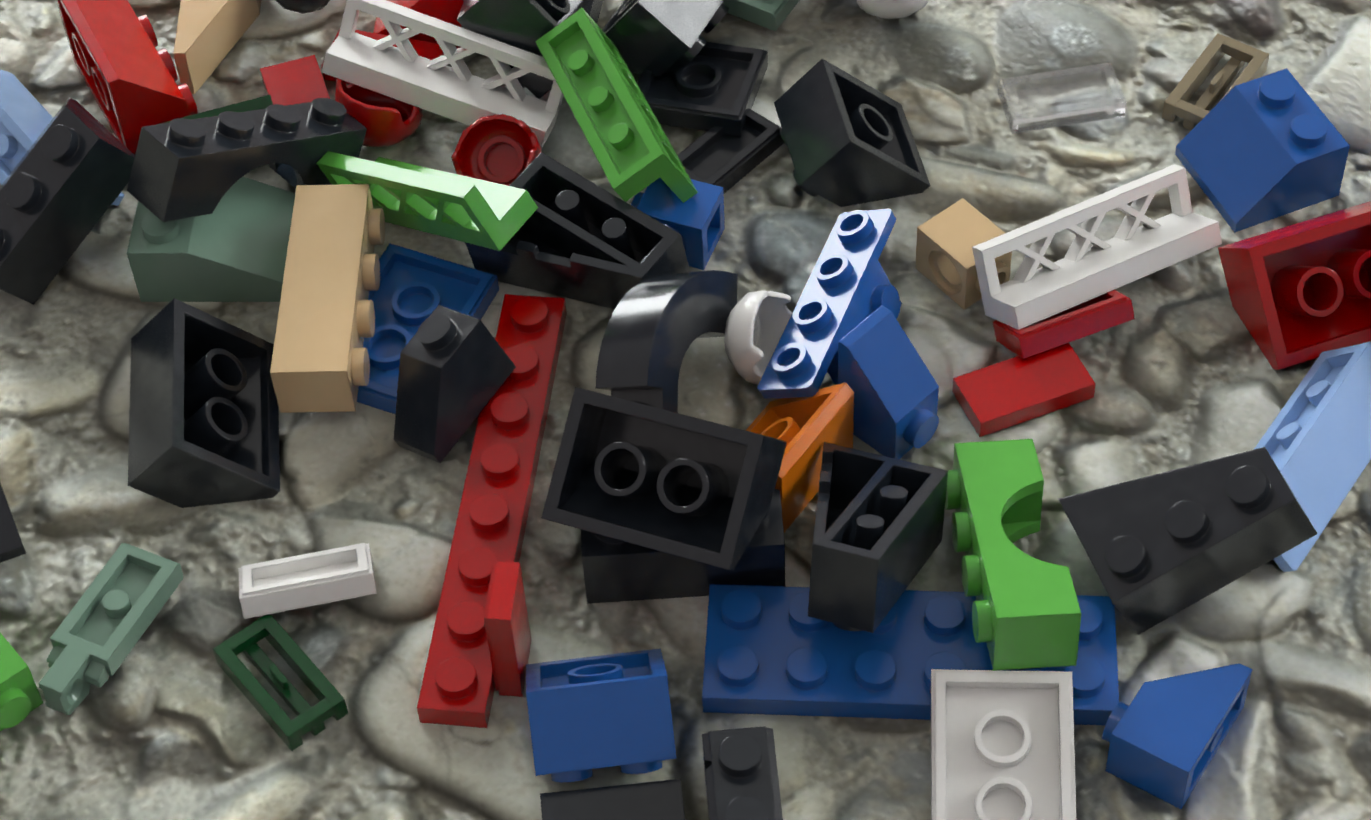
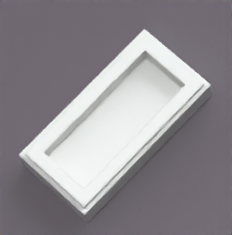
M360 543L249 564L238 568L239 599L244 619L377 594L369 543Z

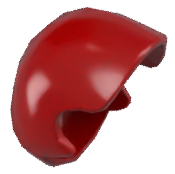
M338 78L336 80L335 101L344 105L347 113L367 128L362 145L367 147L395 145L414 134L420 126L422 120L421 108L352 83L347 86L346 81Z
M500 114L480 117L462 132L451 158L458 175L510 186L542 151L534 131L524 121Z

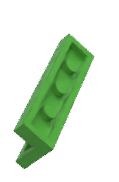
M583 8L535 41L613 190L625 202L659 178L667 184L683 203L698 193L619 50Z
M327 151L317 162V165L332 185L369 184L373 208L383 209L385 222L497 251H501L538 209V206L527 190L383 157L370 161Z

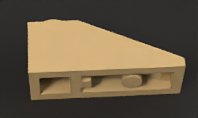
M181 0L173 55L181 84L186 83L192 94H196L260 15L261 0Z

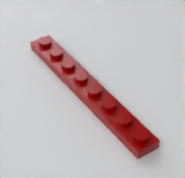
M504 295L495 340L516 368L478 417L417 705L420 723L478 728L488 727L495 682L483 617L491 571L496 561H520L567 316L565 298Z

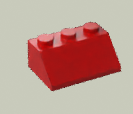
M56 0L77 68L114 135L134 155L136 154L143 126L156 125L198 114L194 97L188 85L183 83L177 86L175 83L178 80V76L168 51L165 48L159 51L156 50L155 47L158 46V42L146 15L137 17L128 0Z
M1371 201L1218 247L1232 307L1273 369L1280 370L1318 358L1324 351L1371 341Z

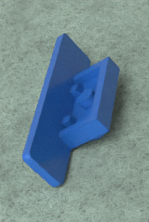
M891 209L854 210L839 215L757 386L763 398L812 397L818 392L827 372L834 384L838 385V341L881 305L892 311L896 319L898 318L902 305L899 293L890 283L878 261L896 222V217Z

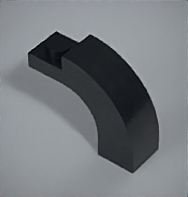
M718 270L663 274L644 279L631 288L618 303L606 327L598 356L595 389L610 390L613 397L678 413V380L685 353L696 338L725 336L727 318L737 304L738 274Z

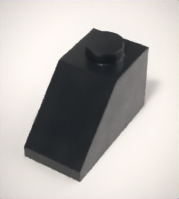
M438 305L400 352L393 438L399 447L441 463L516 368L480 319Z

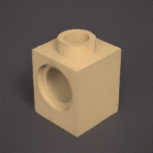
M962 198L917 227L915 268L965 310L982 299L972 247L1003 235L1005 232ZM1012 251L995 258L999 284L1010 280Z

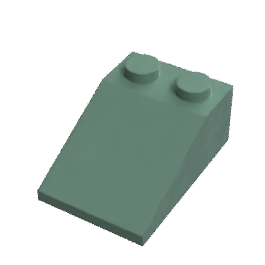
M241 177L225 193L212 214L162 222L138 201L127 256L141 302H170L174 298L182 302H280L295 193Z

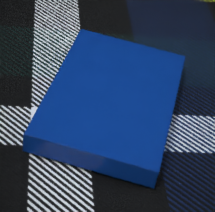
M389 243L379 258V290L369 291L368 300H372L374 304L375 331L373 337L364 338L363 348L368 349L370 375L367 386H358L357 402L395 414L400 352L438 305L481 320L499 291L498 277L496 275Z

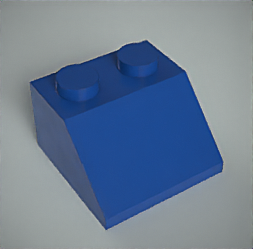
M1286 68L1234 86L1176 145L1175 155L1235 233L1339 196L1350 145Z
M661 648L526 664V698L536 776L551 774V780L554 782H575L593 776L592 769L620 766L622 773L642 774L662 768V760L677 759L668 677Z

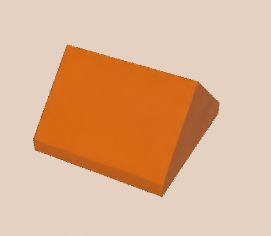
M847 382L821 388L812 397L781 398L770 401L745 430L787 441L775 489L780 490L784 533L819 491L824 442L853 449L854 391Z

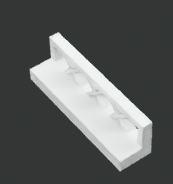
M387 0L346 1L339 35L327 50L321 71L327 75L468 126L480 117L505 114L515 117L517 120L524 121L534 131L541 149L555 125L563 98V93L544 57ZM362 11L379 17L390 35L380 40H375L355 33L359 12ZM419 33L434 37L444 55L433 60L419 56L408 38ZM475 52L487 56L499 74L488 79L474 76L463 58ZM531 72L553 80L548 101L546 102L527 95L517 78Z
M1174 164L973 246L972 250L985 315L1020 330L1221 245L1222 240L1219 221L1193 213L1186 168ZM1168 187L1172 213L1156 220H1152L1144 215L1155 193ZM1117 208L1126 215L1115 236L1106 241L1094 236L1106 212ZM1064 229L1074 233L1076 236L1063 259L1052 262L1043 257L1055 233ZM1032 243L1030 248L1025 247L1026 245ZM1013 250L1025 255L1014 278L999 284L995 258Z

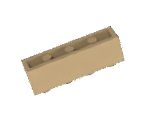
M369 184L296 185L270 369L280 413L356 412L358 386H367L369 383L368 349L363 348L364 338L373 337L375 331L374 304L372 300H368L369 291H377L380 286V263L378 254H374V246L383 245L385 241L384 212L382 208H373Z

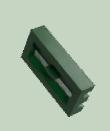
M271 614L264 615L213 648L217 664L291 751L303 744L301 736L311 731L316 736L325 730L324 721L331 716L338 721L348 714L344 697ZM265 637L320 702L311 707L259 647L257 642ZM241 652L245 654L297 717L291 720L240 661L237 657L238 654Z

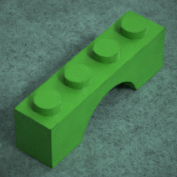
M1033 439L954 443L953 470H947L945 510L955 509L956 511L952 513L951 520L954 551L965 552L966 556L962 557L961 566L964 594L966 597L976 596L977 600L973 601L972 625L976 643H987L993 671L1076 666L1081 610L1069 567L1036 559L1024 553L1013 544L1025 536L1040 531L1044 478Z

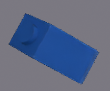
M881 305L838 341V384L847 382L854 391L853 434L883 456L900 459L913 447L921 448L934 435L939 424V417L937 416L939 386L892 311Z
M1238 663L1144 682L1130 705L1119 702L1105 725L1102 739L1110 743L1105 771L1182 809L1244 708L1252 669Z

